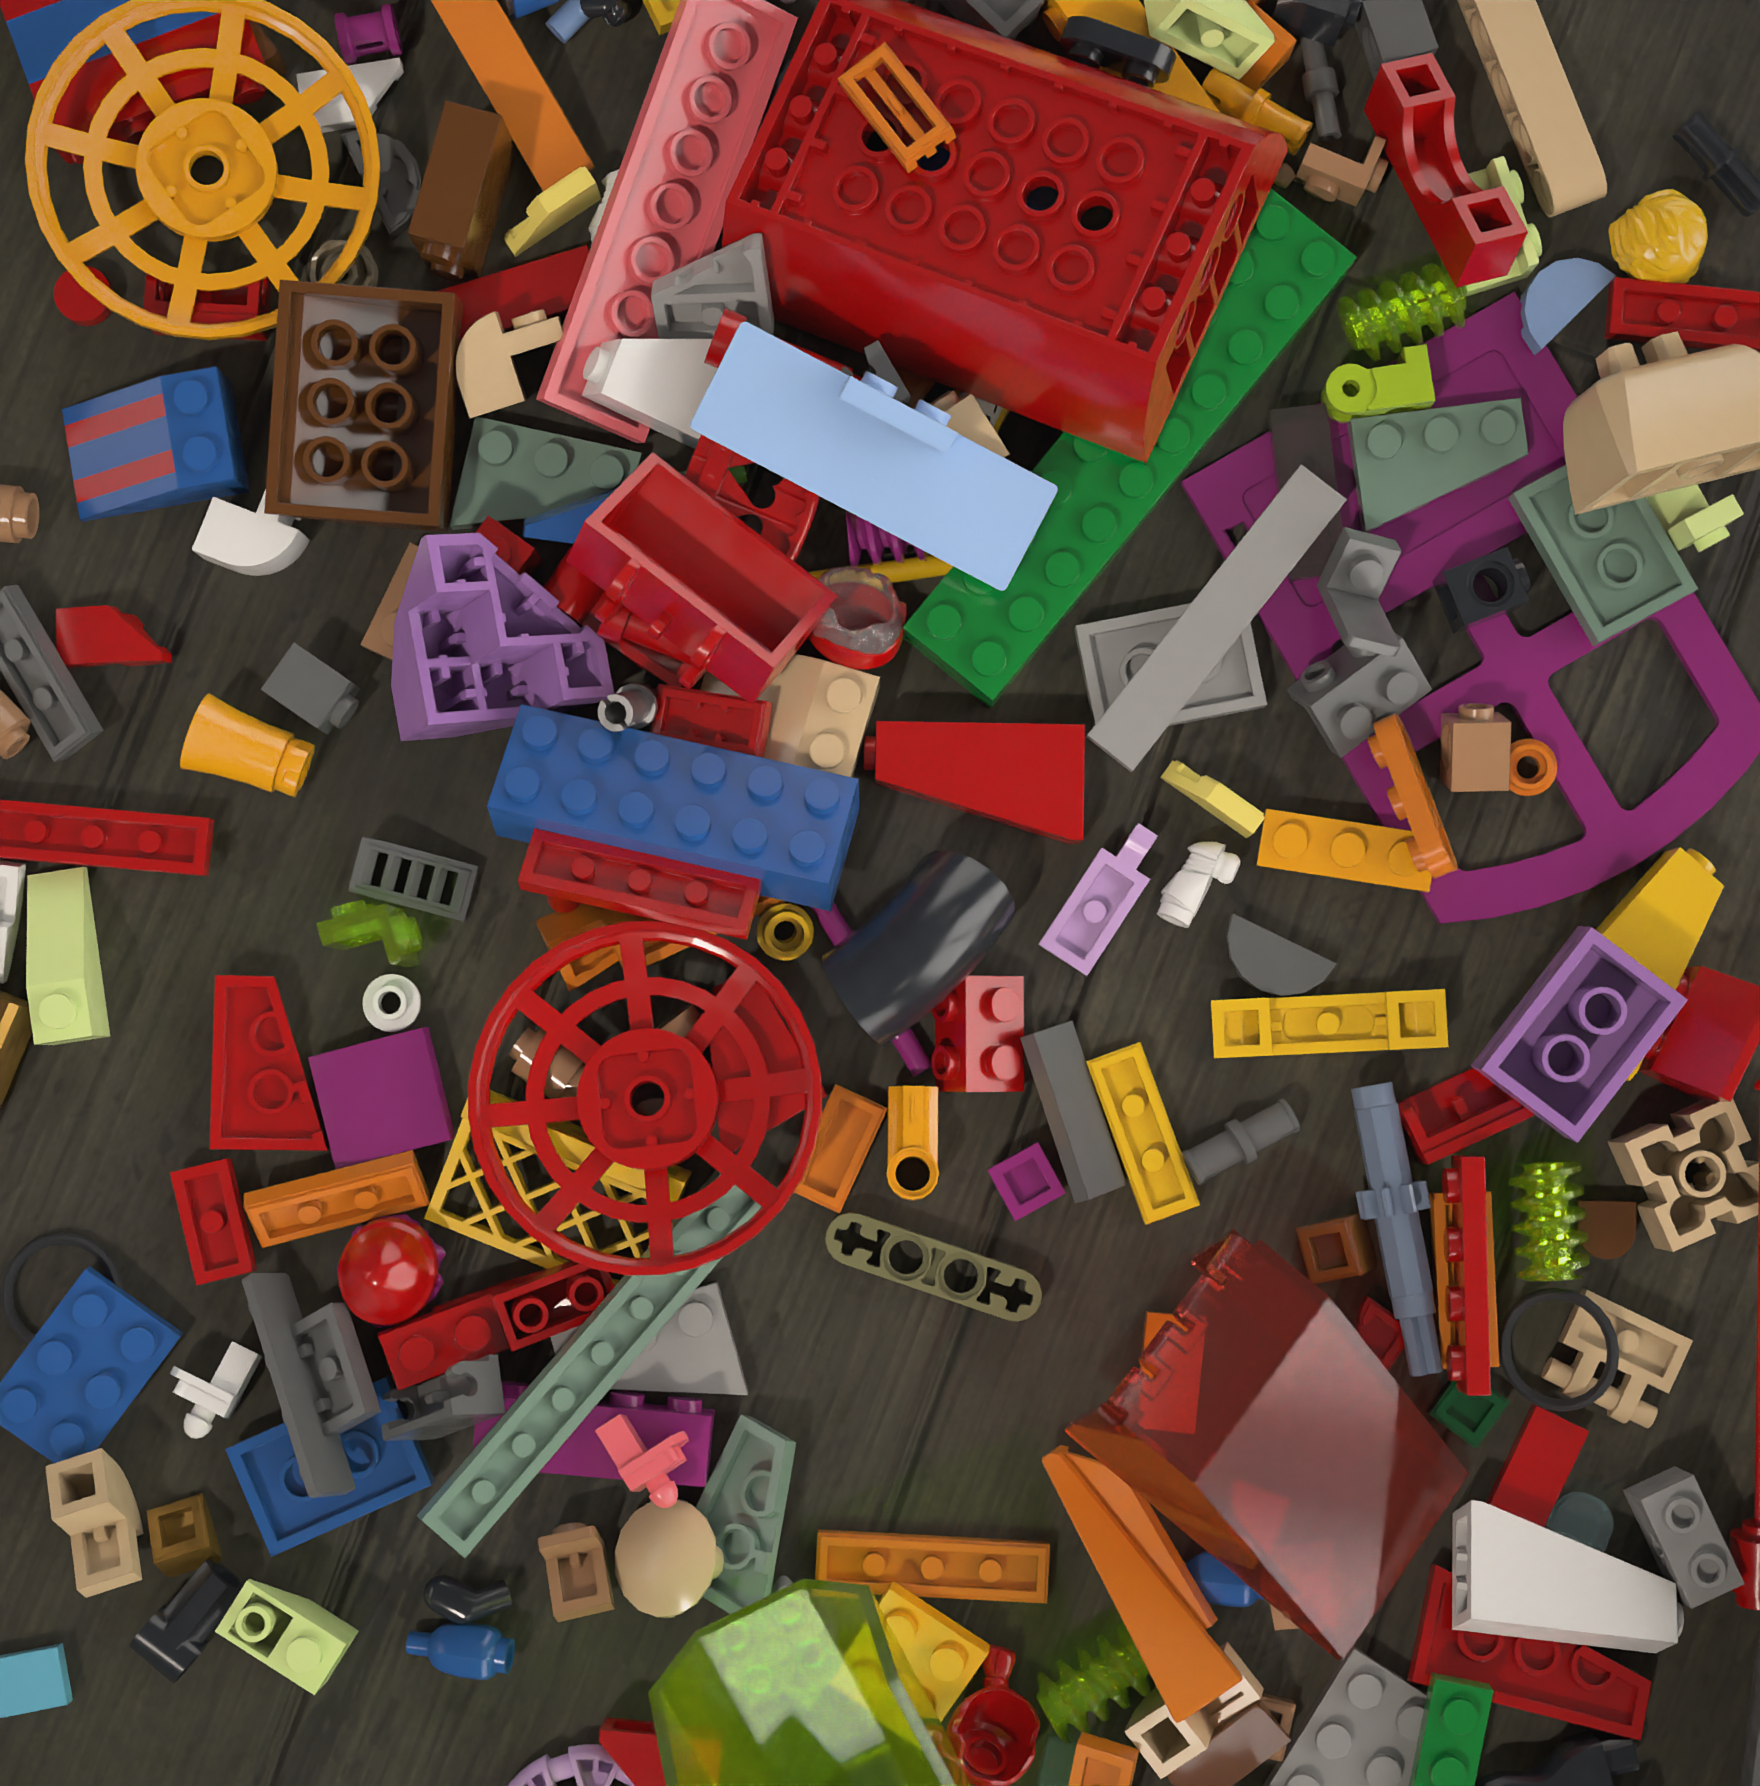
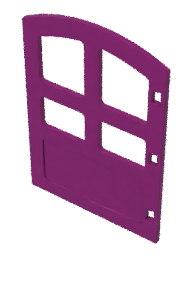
M1515 292L1423 344H1427L1435 402L1430 409L1521 398L1528 455L1514 464L1463 488H1458L1411 513H1406L1369 532L1370 534L1396 540L1402 551L1378 599L1385 614L1424 591L1435 588L1432 581L1442 572L1493 553L1526 534L1527 531L1508 498L1514 492L1566 465L1563 421L1567 408L1577 396L1547 345L1534 356L1522 338L1521 330L1524 328L1520 314L1522 303H1520ZM1395 359L1385 366L1396 365L1397 360ZM1321 402L1188 477L1180 484L1224 560L1235 549L1226 531L1243 523L1248 532L1301 464L1347 499L1257 613L1295 681L1300 679V675L1307 667L1316 662L1324 661L1332 655L1334 643L1341 640L1316 585L1343 528L1361 531L1347 423H1339L1331 419L1324 412ZM1475 576L1473 589L1477 597L1485 602H1495L1497 598L1484 576ZM1694 592L1594 647L1573 612L1530 637L1520 636L1506 614L1465 629L1480 654L1481 661L1479 666L1412 704L1398 715L1410 737L1415 752L1441 738V713H1458L1459 705L1468 703L1490 704L1494 707L1499 704H1506L1512 708L1528 737L1545 743L1553 751L1557 760V774L1554 781L1582 826L1583 835L1578 842L1518 862L1473 871H1462L1458 868V870L1436 879L1432 876L1430 891L1419 892L1438 924L1490 919L1547 905L1588 890L1634 867L1676 839L1708 812L1739 780L1760 753V703ZM1645 620H1654L1659 624L1715 719V727L1688 760L1671 777L1633 810L1626 811L1619 806L1551 691L1548 680L1552 673ZM1368 739L1364 740L1341 758L1380 826L1412 831L1408 819L1399 820L1390 803L1387 788L1394 786V782L1388 767L1380 769L1371 752Z

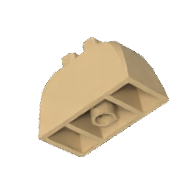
M1677 331L1660 335L1641 347L1647 361L1645 365L1639 364L1634 348L1630 343L1612 346L1596 358L1600 380L1571 402L1565 412L1563 421L1564 453L1575 515L1760 469V352L1745 345L1731 344L1688 354Z

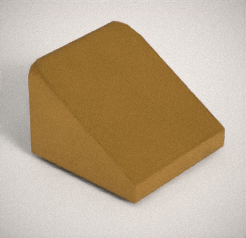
M202 1493L147 1510L153 1563L167 1577H175L197 1570L208 1558L216 1563L222 1561L220 1544L206 1498Z

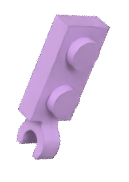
M1138 823L1117 856L1101 848L1038 945L1087 976L1150 879L1136 869L1158 835Z

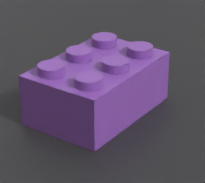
M1578 926L1471 1066L1563 1137L1578 1143L1688 1000L1594 928Z

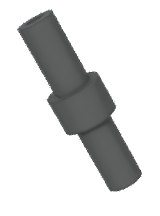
M1299 36L1306 73L1301 77L1305 100L1308 103H1312L1319 141L1323 143L1333 142L1342 136L1334 99L1339 94L1335 70L1328 67L1323 43Z

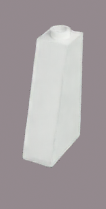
M1471 1500L1453 1512L1452 1630L1657 1653L1678 1643V1637L1682 1632L1684 1624V1612L1682 1605L1677 1602L1676 1583L1482 1501Z

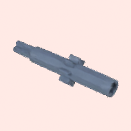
M1387 1082L1353 1088L1351 1092L1355 1108L1354 1114L1369 1190L1356 1192L1360 1218L1364 1220L1375 1219L1389 1297H1391L1394 1318L1400 1321L1410 1375L1413 1377L1439 1373L1443 1371L1433 1320V1313H1436L1418 1212V1210L1432 1208L1427 1181H1412L1393 1083Z

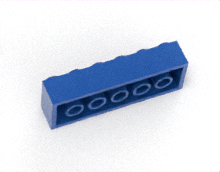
M521 704L487 804V809L497 836L530 843L534 828L577 837L761 880V896L831 911L860 804L857 778L631 728L613 732L606 729L600 721Z

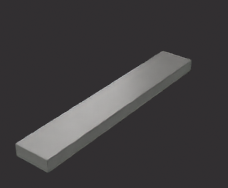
M1301 464L1086 737L1132 773L1347 499Z

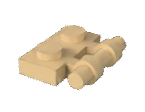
M1582 1288L1580 1294L1587 1296L1600 1306L1610 1319L1617 1334L1619 1345L1618 1370L1626 1373L1618 1388L1610 1385L1604 1395L1593 1403L1607 1409L1609 1417L1623 1424L1630 1420L1648 1429L1655 1421L1658 1408L1640 1400L1647 1384L1669 1393L1693 1340ZM1574 1304L1558 1341L1578 1350L1576 1358L1569 1366L1550 1357L1541 1374L1543 1379L1560 1386V1393L1569 1398L1585 1394L1595 1386L1599 1379L1593 1377L1594 1372L1600 1361L1606 1364L1607 1357L1605 1337L1600 1326L1588 1312Z

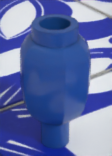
M1204 1551L1195 1555L1189 1563H1185L1205 1599L1210 1604L1249 1607L1257 1599L1269 1600L1265 1581L1267 1564L1259 1563L1258 1559L1252 1554L1236 1551Z
M451 1622L441 1625L433 1633L411 1630L406 1641V1653L428 1657L436 1669L451 1676L473 1680H489L497 1673L509 1674L515 1657V1640L504 1637L503 1633L492 1625L472 1622L460 1625Z

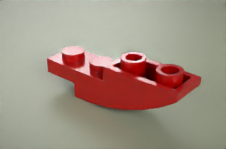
M570 1261L520 1276L432 1307V1312L380 1331L377 1334L396 1387L400 1391L444 1374L448 1367L458 1362L474 1361L508 1348L513 1352L580 1326L611 1292L614 1285L609 1272L592 1269Z

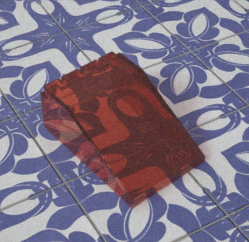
M1232 1229L1197 1252L1191 1260L1192 1265L1204 1275L1198 1277L1172 1313L1175 1319L1188 1329L1187 1332L1174 1322L1166 1321L1138 1358L1139 1363L1154 1375L1153 1378H1150L1142 1370L1131 1367L1108 1398L1107 1404L1103 1402L1071 1420L1065 1428V1432L1338 1661L1344 1660L1469 1473L1332 1299L1262 1240L1258 1239L1251 1244L1237 1231Z

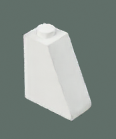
M618 339L602 342L600 347L594 348L586 361L583 378L587 380L582 396L695 449L701 434L692 430L690 423L717 371V368L704 363L712 339Z

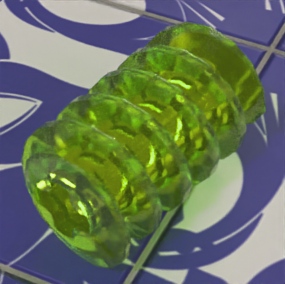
M1443 262L1441 269L1433 263L1423 266L1420 271V277L1411 271L1402 274L1398 285L1390 279L1379 283L1377 294L1368 287L1362 289L1357 294L1356 303L1348 296L1338 299L1339 318L1350 346L1355 352L1364 349L1373 362L1380 360V342L1385 341L1394 354L1401 352V334L1403 333L1409 336L1415 346L1422 344V326L1428 325L1437 338L1443 336V318L1447 316L1457 329L1465 327L1466 298L1463 286L1455 287Z
M1557 1160L1515 1164L1524 1167V1172L1508 1179V1185L1526 1190V1195L1510 1202V1208L1528 1213V1219L1512 1225V1232L1529 1236L1530 1242L1515 1248L1514 1255L1530 1259L1532 1263L1531 1266L1515 1272L1516 1278L1524 1281H1562L1584 1278V1276L1575 1274L1574 1271L1590 1264V1257L1587 1254L1572 1250V1247L1588 1240V1233L1570 1227V1224L1585 1218L1586 1210L1568 1203L1569 1200L1585 1193L1584 1186L1566 1180V1177L1583 1170L1582 1163L1576 1160Z
M1122 1622L1116 1624L1118 1644L1114 1645L1102 1634L1096 1636L1099 1656H1092L1081 1646L1076 1649L1079 1663L1078 1669L1074 1670L1062 1659L1056 1661L1059 1675L1057 1682L1051 1680L1042 1671L1036 1674L1039 1693L1036 1694L1037 1699L1052 1727L1066 1746L1071 1742L1068 1724H1072L1081 1733L1090 1732L1089 1711L1102 1721L1106 1722L1110 1719L1108 1699L1111 1698L1123 1709L1130 1707L1127 1687L1131 1686L1145 1697L1150 1694L1147 1676L1150 1673L1126 1626Z

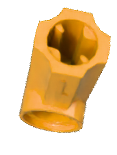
M889 1086L888 1184L892 1191L900 1198L910 1201L920 1200L931 1194L937 1185L939 1177L938 1087ZM917 1158L922 1160L929 1168V1181L920 1190H906L897 1182L896 1169L903 1160Z

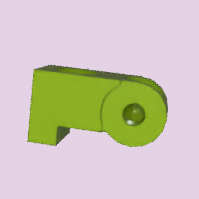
M1427 344L1404 347L1396 359V365L1366 369L1358 364H1345L1337 367L1330 374L1321 392V405L1324 412L1331 419L1339 423H1348L1350 419L1430 409L1435 402Z

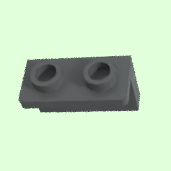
M1396 633L1395 635L1401 645L1396 657L1378 653L1372 656H1364L1353 652L1344 645L1324 661L1316 662L1307 667L1300 675V679L1287 688L1291 698L1307 710L1329 749L1340 758L1375 733L1374 722L1394 713L1399 715L1432 690L1403 637Z

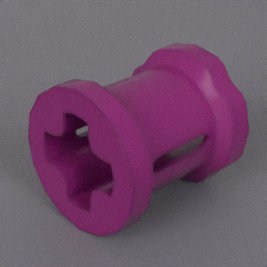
M391 3L383 4L381 11L351 17H347L344 12L335 14V26L339 45L347 65L356 63V59L359 56L390 51L393 56L403 54L399 27Z

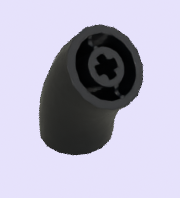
M933 851L923 856L911 874L878 910L844 940L822 955V964L826 975L858 1024L873 1040L882 1046H888L937 1007L977 967L1011 923L1015 915L1014 899L1005 884L990 869L971 857L953 851Z

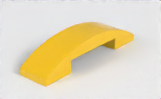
M1445 989L1211 1000L1214 1058L1449 1047Z

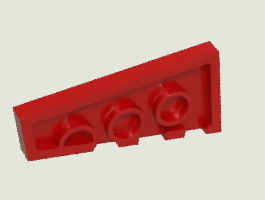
M1431 1564L1407 1681L1429 1686L1432 1672L1489 1683L1494 1690L1492 1703L1641 1741L1652 1681L1585 1645L1452 1630V1573L1438 1565Z

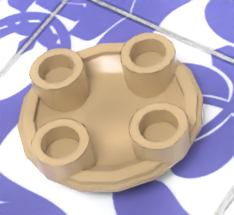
M677 1499L676 1503L667 1509L660 1508L650 1501L636 1510L621 1529L614 1552L615 1575L623 1595L639 1611L660 1618H672L696 1605L710 1587L712 1580L721 1574L724 1567L723 1552L716 1546V1538L707 1518L692 1504L681 1499Z

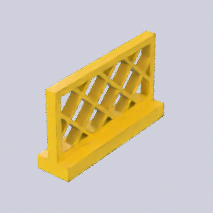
M490 1090V1104L519 1102ZM467 1098L460 1116L463 1119L424 1219L547 1269L570 1262L558 1256L557 1253L542 1243L541 1245L544 1250L530 1245V1243L537 1241L530 1235L521 1239H515L504 1234L496 1214L505 1209L501 1203L492 1206L480 1180V1176L484 1175L482 1168H475L466 1148L471 1136ZM568 1121L547 1123L548 1132L557 1153L568 1168L577 1170L594 1150L595 1146L590 1142L581 1126ZM528 1125L492 1128L494 1139L503 1157L501 1159L503 1167L507 1166L518 1193L524 1202L538 1214L539 1212L533 1198L557 1189L560 1186L555 1181H552L531 1191L528 1190L516 1161L532 1154L537 1155L530 1137ZM509 1144L524 1150L512 1154ZM461 1162L466 1174L455 1178ZM614 1162L600 1179L608 1197L613 1200L629 1203L641 1197L646 1199L644 1170L628 1168ZM677 1165L668 1168L671 1202L681 1199L692 1174V1171ZM470 1181L483 1211L464 1218L444 1210L443 1206L451 1188ZM615 1187L630 1193L619 1197ZM579 1204L571 1212L573 1217L564 1220L556 1229L557 1231H562L577 1225L587 1247L599 1252L612 1254L630 1246L635 1258H640L644 1253L639 1242L649 1238L648 1229L635 1234L630 1221L619 1220L626 1239L598 1249L586 1220L601 1213L591 1209L582 1213ZM486 1218L490 1228L476 1222ZM611 1278L612 1283L615 1287L619 1280Z

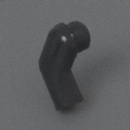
M439 1575L430 1579L424 1588V1599L427 1606L435 1613L460 1625L512 1607L511 1595L504 1580L475 1589L452 1576Z

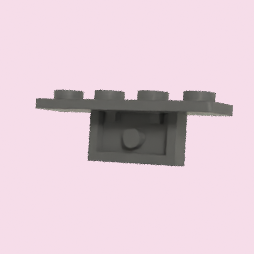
M251 1273L242 1279L248 1300V1308L254 1319L265 1355V1363L271 1374L282 1410V1418L289 1432L299 1465V1473L305 1484L307 1494L311 1498L345 1495L355 1489V1483L340 1434L381 1412L346 1303H330L303 1319L290 1277L287 1273Z

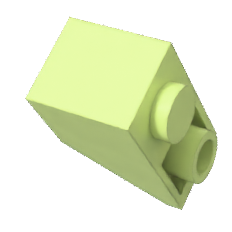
M248 1579L215 1632L315 1695L329 1680L359 1630L307 1598Z

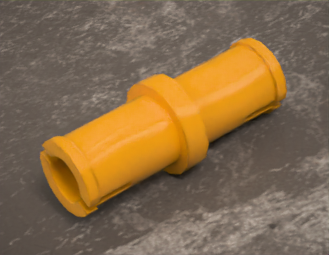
M1216 68L1209 72L1201 86L1217 109L1224 114L1283 135L1288 151L1292 155L1299 151L1309 134L1307 132L1312 128V122L1300 118L1271 101V93L1262 88L1256 92Z

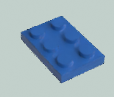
M88 1266L0 1382V1425L53 1463L97 1450L174 1347L183 1332Z
M390 1375L372 1383L381 1412L340 1434L355 1483V1489L345 1495L319 1498L309 1497L300 1476L297 1458L284 1422L225 1449L271 1557L435 1483L418 1440L383 1441L381 1425L400 1418L403 1420L408 1418L400 1400L389 1402L383 1399V1395L387 1391L395 1388Z

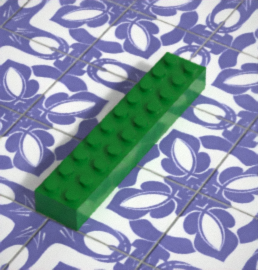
M1270 189L1147 463L1064 432L1031 471L1055 484L1058 490L1007 588L1000 591L953 566L903 626V638L991 709L1347 276L1357 257L1273 189Z

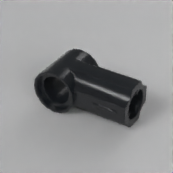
M208 1558L168 1606L163 1605L150 1618L132 1640L129 1647L170 1682L175 1684L209 1643L206 1640L207 1637L222 1621L241 1591L243 1585L239 1578L224 1565H220Z

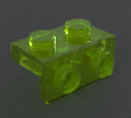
M364 900L346 903L330 909L332 919L316 923L322 945L345 951L383 940L388 961L393 965L407 968L418 965L419 961L416 951L424 949L422 935L416 918L414 916L407 918L403 909L388 904L375 906V904H365Z

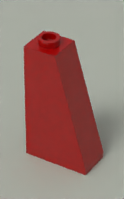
M876 721V736H865L864 770H875L876 785L1066 844H1080L1083 841L1085 724Z

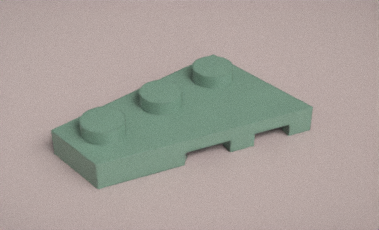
M741 1414L696 1506V1509L707 1518L716 1538V1546L722 1550L724 1555V1567L721 1574L712 1580L710 1587L702 1597L751 1628L764 1630L796 1442L757 1419Z

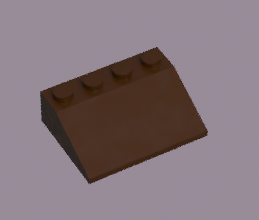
M280 280L265 514L388 528L448 532L458 391L456 355L461 343L464 305L455 293Z

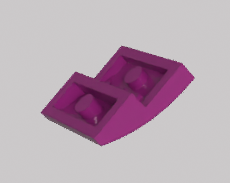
M429 1027L308 1057L335 1170L455 1139L456 1136Z

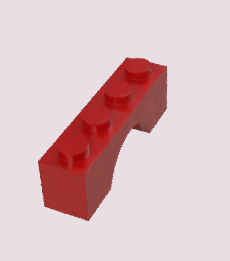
M1433 53L1383 63L1380 65L1364 107V112L1376 135L1386 139L1383 148L1455 287L1508 275L1528 231L1504 186L1482 190L1468 175L1462 163L1455 137L1454 107L1456 96Z

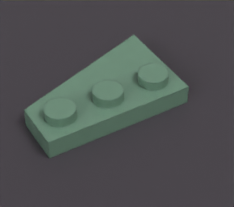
M1521 398L1350 419L1347 423L1361 531L1366 533L1406 513H1411L1458 488H1463L1514 464L1528 455Z
M476 416L450 527L452 530L473 528V526L481 525L488 515L504 525L524 523V519L618 488L643 462L644 457L641 452Z

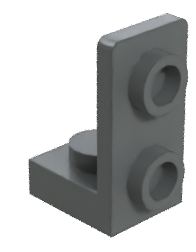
M1344 527L1316 586L1346 647L1364 656H1372L1378 653L1396 657L1401 645L1378 599L1402 551L1394 539Z

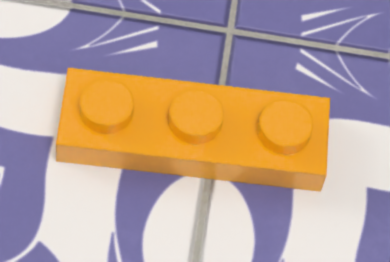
M1265 809L1256 866L1422 892L1430 891L1431 873L1428 869L1422 872L1417 870L1407 848L1406 840L1414 837L1412 831Z

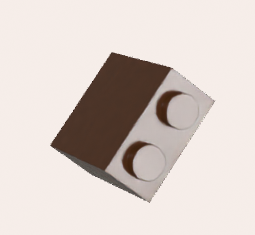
M447 100L444 104L408 235L424 263L430 266L429 271L432 274L446 280L461 282L464 275L476 279L481 278L516 155V149L502 115Z

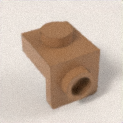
M1375 136L1362 164L1310 143L1294 181L1303 184L1304 190L1317 199L1328 202L1339 199L1357 206L1365 189L1375 193L1389 163L1388 160L1379 157L1386 139Z
M567 1523L554 1528L552 1535L538 1538L539 1551L546 1561L553 1616L557 1622L615 1609L605 1542L595 1526H586L584 1523Z

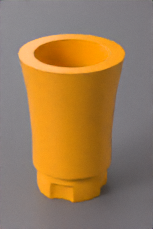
M208 693L201 701L189 727L181 753L180 768L229 778L271 793L276 789L284 794L296 797L309 771L315 746L304 740L294 738V733L269 725L241 712Z

